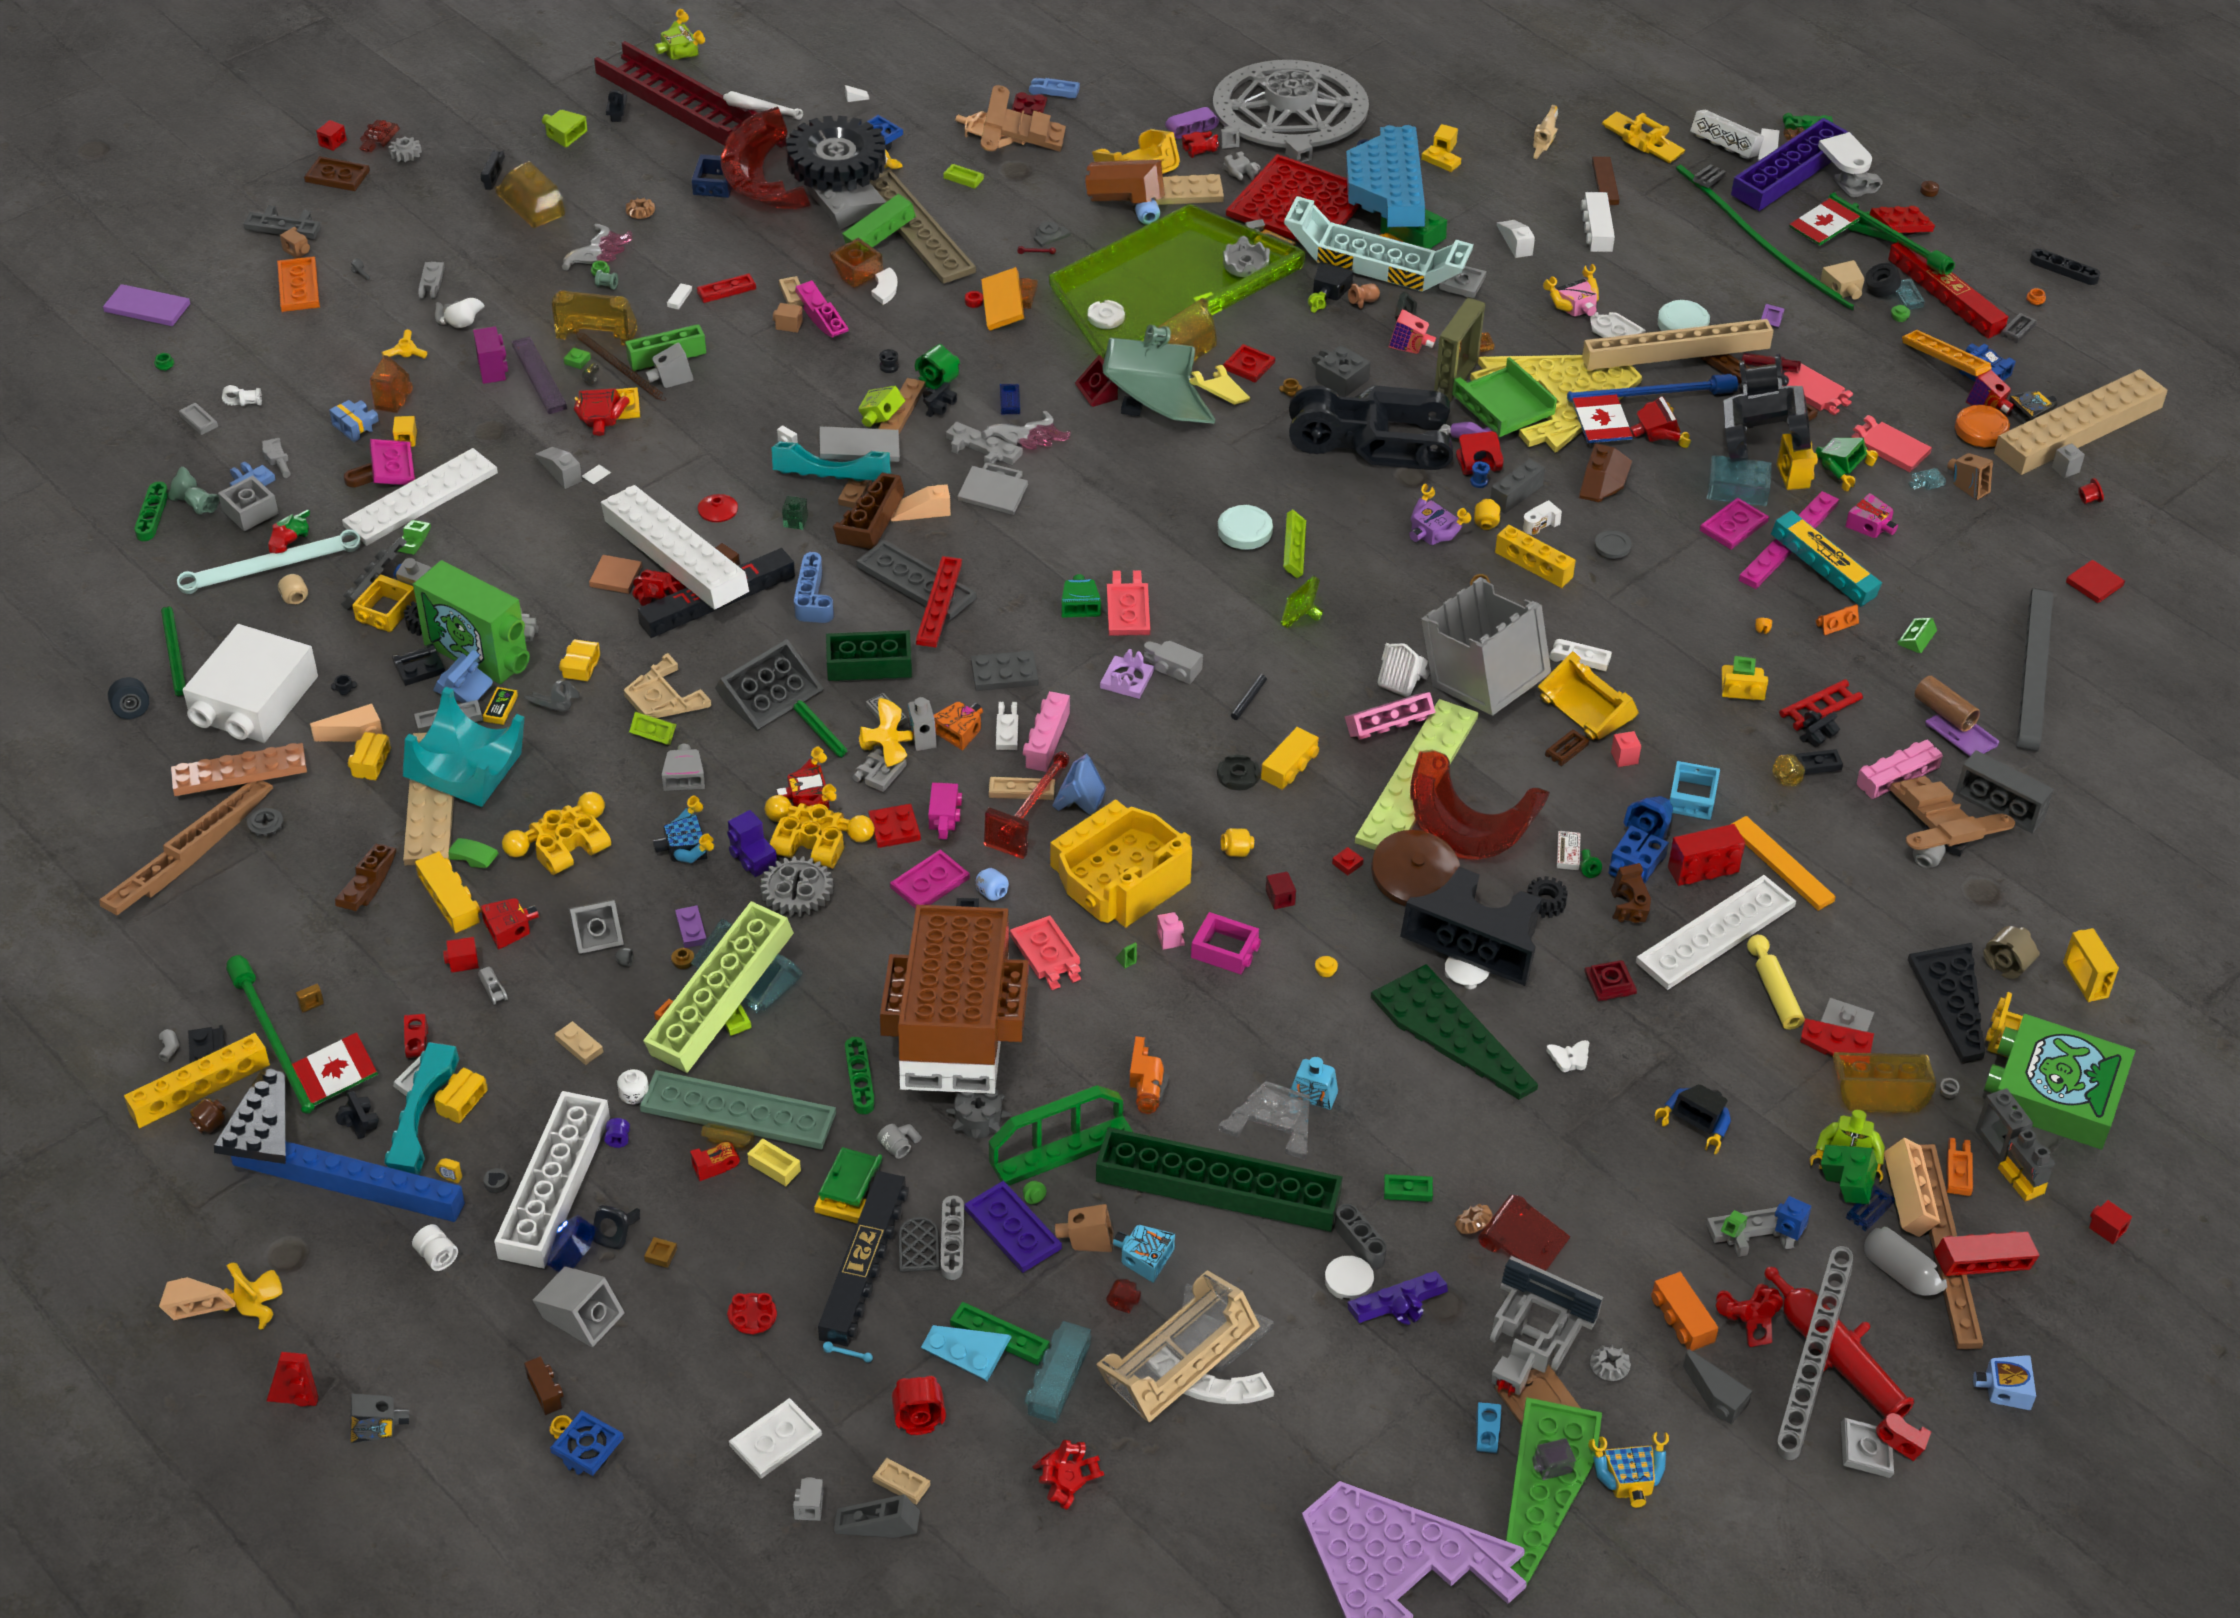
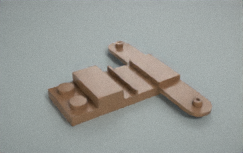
M1000 85L993 87L980 142L984 150H997L1000 135H1004L1059 152L1061 151L1066 126L1050 122L1051 115L1033 111L1032 116L1024 114L1023 110L1020 113L1007 109L1009 90Z
M1926 776L1891 783L1889 789L1930 828L1929 830L1916 832L1906 837L1907 845L1913 849L1924 850L1945 844L1948 846L1982 839L1984 835L2009 830L2015 826L2014 819L2006 814H1994L1980 818L1967 816L1960 809L1961 804H1955L1952 801L1954 793L1941 781L1932 783Z

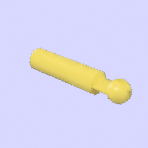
M1759 934L1754 935L1749 939L1747 948L1752 955L1759 958L1755 966L1781 1023L1788 1030L1798 1028L1804 1023L1805 1018L1776 956L1768 955L1767 952L1770 945L1766 937Z

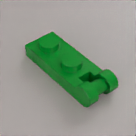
M1791 113L1783 115L1784 127L1787 132H1803L1822 118L1832 123L1833 119L1832 116L1826 115L1793 116Z

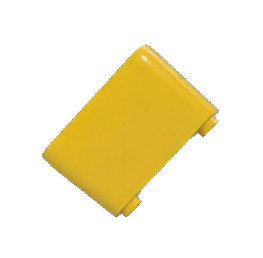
M1155 129L1141 133L1138 139L1140 148L1122 155L1121 152L1110 153L1106 149H1098L1092 152L1095 162L1161 159L1162 174L1176 169L1180 158L1174 133Z
M1572 651L1538 685V689L1541 692L1540 698L1548 705L1552 703L1585 730L1584 733L1591 740H1600L1633 720L1639 714V711L1632 697L1625 692L1615 691L1596 676L1589 666L1580 663V656Z

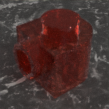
M1117 1279L1114 1281L1106 1300L1114 1309L1130 1314L1133 1306L1138 1305L1140 1301L1141 1291L1137 1290L1136 1283L1127 1279Z

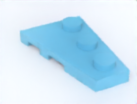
M933 1325L921 1348L988 1382L1011 1336Z

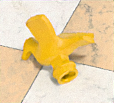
M879 698L880 725L875 729L860 727L859 742L864 751L873 750L874 746L877 745L883 747L886 767H890L902 762L907 757L905 749L899 742L912 741L913 732L908 730L897 731L902 709L887 699Z
M229 1263L226 1266L234 1278V1292L227 1288L223 1291L236 1302L235 1306L238 1312L243 1316L258 1317V1328L260 1330L264 1329L274 1314L271 1308L261 1303L282 1294V1285L278 1275L274 1270H269L262 1274L255 1282H249L237 1263ZM227 1308V1309H223V1310L227 1312V1311L231 1310L232 1308Z

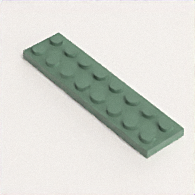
M655 1070L648 1091L640 1104L641 1112L821 1150L836 1115V1107Z

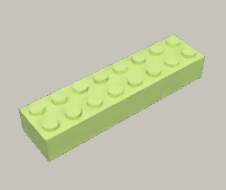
M751 901L643 1040L650 1055L688 1073L794 934L788 918Z

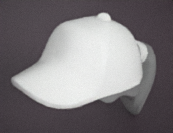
M467 298L460 302L455 301L452 304H445L444 306L436 302L435 319L440 325L449 324L455 328L467 327L473 323L476 313L484 308V304L476 298Z

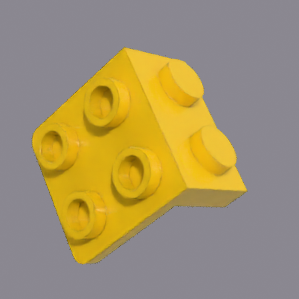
M1732 665L1722 666V697L1765 700L1768 677L1764 676L1762 668L1755 667L1754 675L1733 674Z
M2007 992L2005 998L2000 997L1997 1008L1994 1009L1991 1017L1992 1026L1989 1028L1985 1039L1989 1041L1987 1051L1998 1054L1997 1050L2005 1027L2019 1030L2023 1018L2021 1015L2008 1011L2012 997L2010 992Z

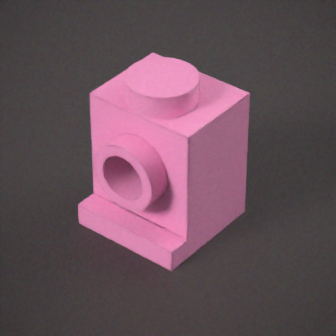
M1176 913L1158 915L1157 935L1162 949L1185 946L1182 937L1184 933L1183 923L1181 920L1178 921Z

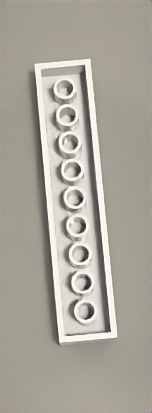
M637 486L627 487L625 490L601 501L605 522L714 610L749 592L745 571Z

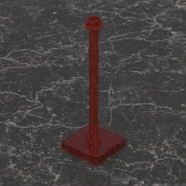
M1060 751L1054 755V763L1014 816L990 807L985 812V846L1021 859L1026 857L1028 852L1029 821L1023 818L1059 769L1069 764V755L1066 752Z

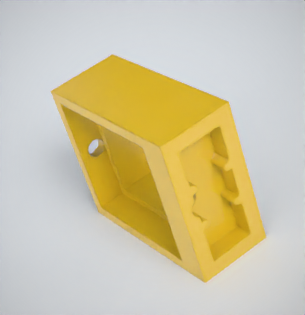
M380 574L353 603L355 620L391 632L404 618L406 606H411L413 601L416 603L414 587ZM383 596L398 601L387 615L372 610L373 606Z
M2094 928L2073 932L2063 960L2065 967L2087 1002L2109 998L2119 967Z

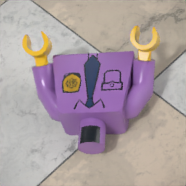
M1424 484L1421 488L1423 496L1419 498L1411 516L1412 528L1409 533L1410 538L1414 542L1422 539L1430 545L1441 541H1450L1463 527V523L1471 521V515L1469 512L1467 513L1465 508H1461L1457 512L1459 517L1457 518L1434 501L1430 500L1427 502L1429 498L1435 495V490L1432 487L1429 492H1426L1428 485Z

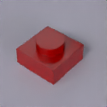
M1349 847L1332 858V864L1347 876L1361 867L1364 859Z

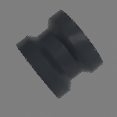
M891 349L880 352V370L884 373L896 372L899 368L898 353Z

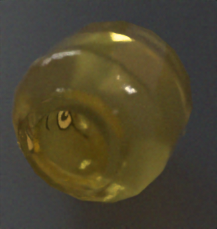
M1792 754L1779 756L1772 768L1773 774L1784 786H1796L1803 780L1805 773L1804 766Z

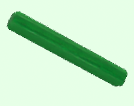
M798 700L793 706L794 710L839 758L844 757L847 753V748L804 702Z

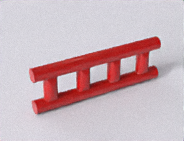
M1844 679L1780 710L1779 714L1782 718L1790 715L1796 721L1793 723V728L1798 731L1805 727L1803 725L1805 719L1798 712L1799 710L1806 707L1809 711L1820 712L1822 718H1824L1833 711L1837 712L1863 699V695L1861 692L1852 694L1846 689L1849 686V682ZM1838 692L1844 699L1836 702L1830 695ZM1822 700L1828 707L1820 710L1814 703Z

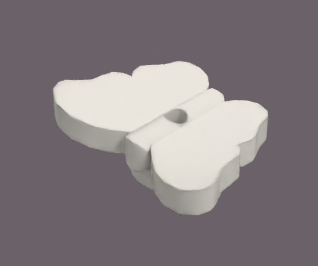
M1580 1041L1572 1048L1567 1046L1565 1049L1557 1045H1547L1546 1051L1562 1072L1575 1069L1584 1070L1588 1061L1589 1041Z

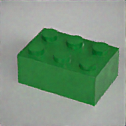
M1426 209L1425 226L1387 227V219L1381 217V233H1389L1405 243L1431 249L1446 239L1447 219Z

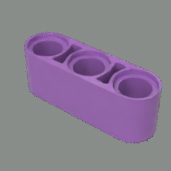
M1203 107L1172 116L1167 119L1165 126L1169 132L1174 133L1176 139H1181L1182 135L1193 132L1201 133L1217 127L1219 119L1208 107Z

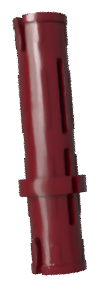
M1744 352L1742 361L1744 360L1746 365L1764 366L1776 363L1775 357ZM1781 357L1783 371L1799 373L1801 361Z

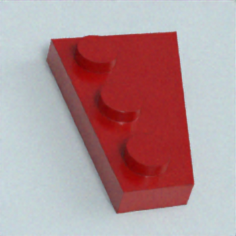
M1805 1018L1800 1042L1824 1055L1830 1054L1838 1058L1840 1063L1845 1066L1849 1064L1859 1069L1858 1072L1866 1076L1874 1033Z
M281 1352L266 1401L296 1404L298 1406H316L319 1396L307 1354Z

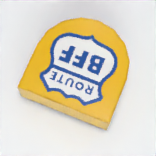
M444 1158L435 1167L439 1176L446 1180L459 1183L462 1179L460 1163Z

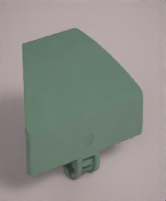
M1148 325L1144 341L1109 338L1103 363V373L1117 386L1145 406L1172 420L1215 423L1214 416L1201 399L1195 386L1189 382L1195 356V348L1193 346L1169 344L1171 331L1168 326L1159 328L1155 325Z

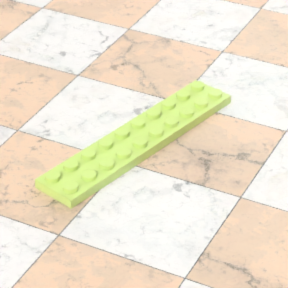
M1441 699L1438 700L1434 707L1436 713L1428 716L1355 837L1356 844L1375 850L1379 843L1387 836L1398 831L1412 830L1478 719V712Z

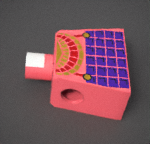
M1402 309L1389 347L1417 354L1422 345L1433 348L1436 337L1426 334L1429 327L1428 322Z

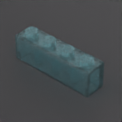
M1065 1321L1062 1322L1059 1330L1055 1329L1051 1340L1052 1347L1051 1349H1046L1042 1361L1044 1365L1042 1369H1037L1033 1390L1029 1389L1025 1397V1404H1028V1415L1053 1423H1057L1091 1345V1329Z

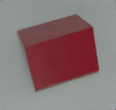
M1101 355L1091 363L1075 382L1092 407L1118 400V386L1103 373L1104 358Z

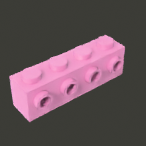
M1049 691L1047 698L1042 700L1041 713H1037L1035 728H1031L1029 743H1025L1023 748V755L1026 756V768L1047 772L1070 714V695Z
M1427 692L1345 716L1350 737L1358 736L1360 740L1370 737V733L1375 731L1378 734L1390 731L1389 727L1394 725L1397 728L1409 725L1408 721L1415 719V722L1428 718L1427 715L1436 712L1431 694Z

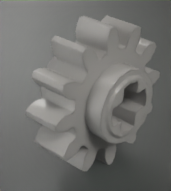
M404 136L400 139L396 138L397 141H392L391 146H388L391 158H396L397 162L400 160L404 162L414 161V157H420L419 153L422 152L419 140L414 141V137L407 138Z

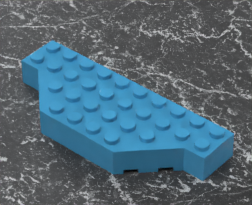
M1411 125L1380 127V136L1346 151L1348 203L1352 205L1358 203L1362 205V209L1372 213L1380 212L1381 217L1387 219V227L1425 226V201L1416 127Z

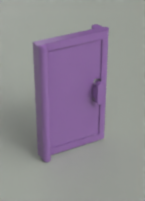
M1939 714L1925 722L1928 728H1933L1968 756H1971L1975 750L1984 754L1997 747L1999 740L1977 724L1970 730L1962 732Z

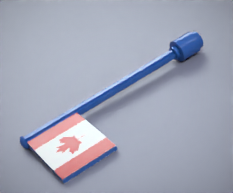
M1732 374L1712 375L1711 379L1705 382L1584 392L1569 391L1567 393V400L1574 406L1587 443L1631 440L1633 435L1618 397L1709 390L1714 395L1727 394L1737 391L1738 379L1736 376H1732Z

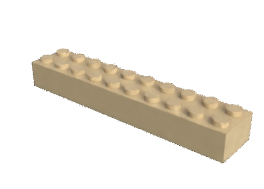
M2139 369L1999 435L1994 454L2020 475L2025 474L2054 460L2056 450L2072 443L2079 448L2161 409L2168 390Z

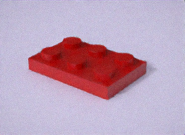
M1916 206L1871 208L1869 214L1898 233L1933 232L1935 227L1929 220V217L1925 216Z

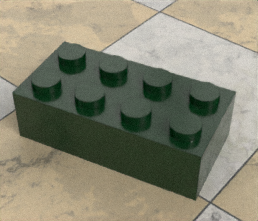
M910 630L826 634L828 681L912 678Z

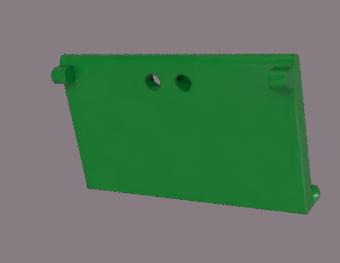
M842 1147L818 1193L820 1199L825 1200V1198L860 1207L882 1162V1155L878 1154L875 1157Z

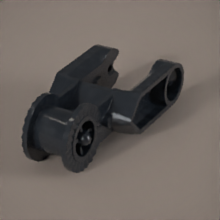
M1775 354V364L1746 369L1745 361H1739L1742 383L1739 385V391L1743 394L1724 400L1725 432L1731 463L1749 460L1747 429L1782 421L1788 422L1794 452L1811 449L1803 386H1787L1789 378L1784 375L1780 354Z
M1316 385L1302 388L1290 400L1289 415L1292 422L1289 427V437L1292 444L1303 452L1324 454L1337 447L1356 449L1371 465L1425 470L1442 469L1449 465L1453 459V446L1450 436L1444 432L1437 431L1442 425L1446 424L1450 413V401L1441 392L1374 385L1355 398L1340 397L1331 388ZM1430 412L1436 413L1434 416L1429 415ZM1388 421L1414 423L1423 429L1435 431H1428L1423 434L1388 432ZM1432 445L1438 446L1436 449L1430 448Z

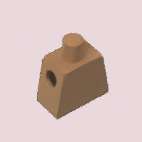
M1106 1204L1072 1209L1068 1213V1223L1055 1224L1056 1238H1070L1072 1249L1113 1251L1114 1231Z

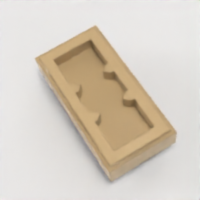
M888 1458L885 1459L873 1475L874 1483L897 1495L905 1494L916 1505L930 1487V1480Z

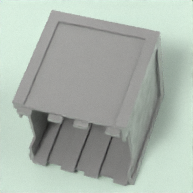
M1480 577L1470 587L1459 591L1457 596L1445 601L1440 608L1429 612L1421 618L1432 686L1493 716L1551 673L1542 605L1526 599L1524 600L1525 607L1495 594L1494 585Z

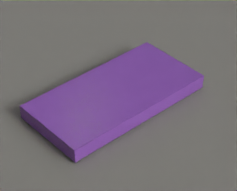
M121 284L105 303L103 309L107 313L173 326L190 305V300L185 297Z

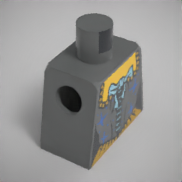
M2039 390L2013 394L2009 398V401L2015 405L2010 414L2021 425L2054 410V407L2057 406V399L2054 396L2046 397Z
M351 1394V1443L390 1439L393 1437L394 1425L409 1424V1409H394V1399L392 1396Z

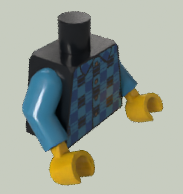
M691 796L687 801L689 808H685L675 820L663 827L665 838L653 840L655 853L668 850L670 859L673 862L693 863L696 860L707 859V851H712L714 844L712 843L713 838L709 834L703 835L697 814L694 815V812H701L703 810V804L699 802L700 799L698 797Z

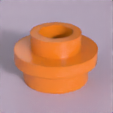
M2039 288L2031 289L2027 294V300L2033 305L2043 304L2046 300L2045 292Z

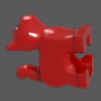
M1211 131L1182 135V147L1185 151H1188L1189 148L1191 149L1188 152L1191 158L1196 154L1206 151L1213 153L1219 147L1218 135L1212 136Z

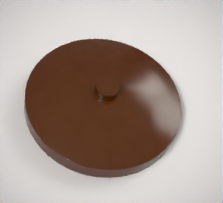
M1420 830L1398 831L1384 838L1375 849L1371 863L1372 876L1377 887L1389 899L1403 906H1406V902L1410 897L1425 896L1443 887L1458 867H1460L1457 855L1444 840L1436 835Z

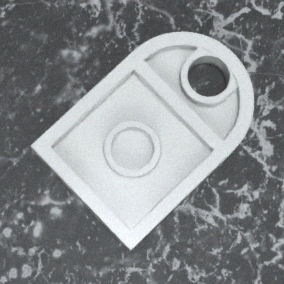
M1850 132L1819 141L1818 147L1840 170L1851 174H1861L1869 170L1872 156Z

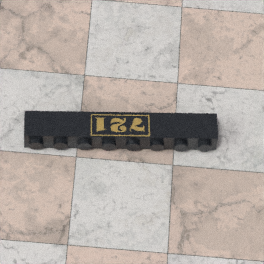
M877 1171L818 1324L820 1341L848 1347L851 1337L855 1338L858 1330V1318H862L865 1312V1299L870 1298L873 1290V1278H877L879 1275L880 1259H884L887 1253L888 1246L886 1243L894 1235L895 1220L900 1219L901 1203L906 1201L908 1197L909 1187H906L905 1176Z

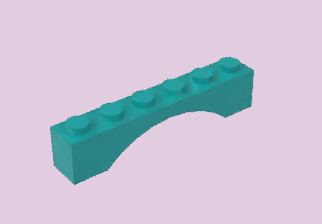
M779 441L771 447L773 470H778L781 473L797 472L799 475L816 474L817 477L835 476L836 479L853 478L854 481L872 480V482L882 472L891 474L890 452L870 451L865 456L856 460L833 462L814 456L798 443Z
M428 1042L426 1050L422 1051L420 1056L421 1065L419 1070H416L414 1073L413 1087L407 1093L405 1110H402L400 1113L398 1130H395L392 1135L391 1150L387 1151L385 1155V1165L387 1167L420 1175L425 1161L421 1145L418 1141L420 1116L433 1094L449 1082L450 1077L455 1073L459 1062L456 1046Z

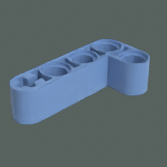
M816 552L806 553L802 560L794 596L795 617L797 620L804 622L827 623L834 618L833 599L827 595H818L822 577V562L820 554Z

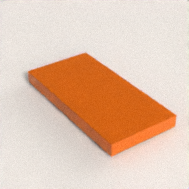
M315 257L277 261L281 311L320 308Z

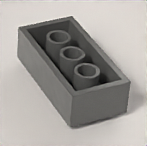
M1975 750L1963 764L1955 795L1993 814H2006L2014 819L2016 826L2033 834L2045 819L2054 789Z

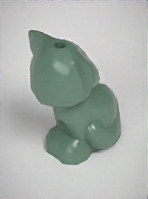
M181 466L171 481L168 498L171 501H186L198 515L205 512L213 513L217 509L220 501L219 495L209 494L204 489L197 487L195 478L190 475L185 467Z

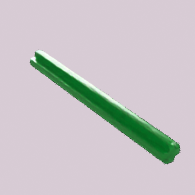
M163 607L161 613L173 687L176 696H184L183 688L186 685L172 607Z

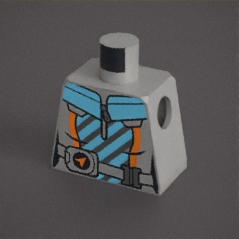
M919 697L915 701L908 703V725L910 731L913 732V743L916 751L937 748L935 719L930 701ZM925 725V733L920 732V727Z

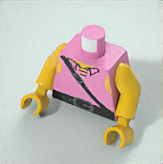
M1591 264L1590 271L1587 270L1586 265L1582 271L1583 276L1588 278V280L1584 278L1555 288L1557 280L1552 276L1543 283L1544 289L1551 292L1550 296L1557 309L1575 317L1585 313L1588 316H1592L1597 310L1596 303L1599 300V290L1596 278H1593L1596 270L1594 264Z

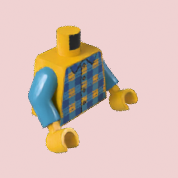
M1657 1432L1652 1435V1442L1656 1445L1654 1450L1652 1445L1606 1449L1607 1441L1604 1437H1599L1601 1445L1600 1448H1597L1594 1439H1591L1588 1446L1591 1451L1595 1452L1593 1459L1597 1478L1608 1489L1613 1491L1615 1497H1629L1631 1506L1635 1508L1644 1506L1646 1504L1645 1496L1652 1494L1653 1487L1660 1483L1665 1471L1666 1451L1663 1449L1664 1445L1669 1441V1435L1666 1432L1664 1433L1663 1443H1659L1656 1440Z

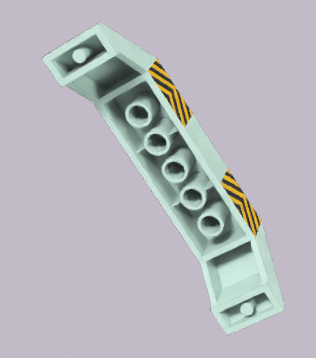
M1296 196L1284 220V224L1317 263L1321 261L1353 270L1357 274L1422 292L1462 273L1474 245L1455 240L1454 244L1434 251L1330 222L1314 205L1313 200Z

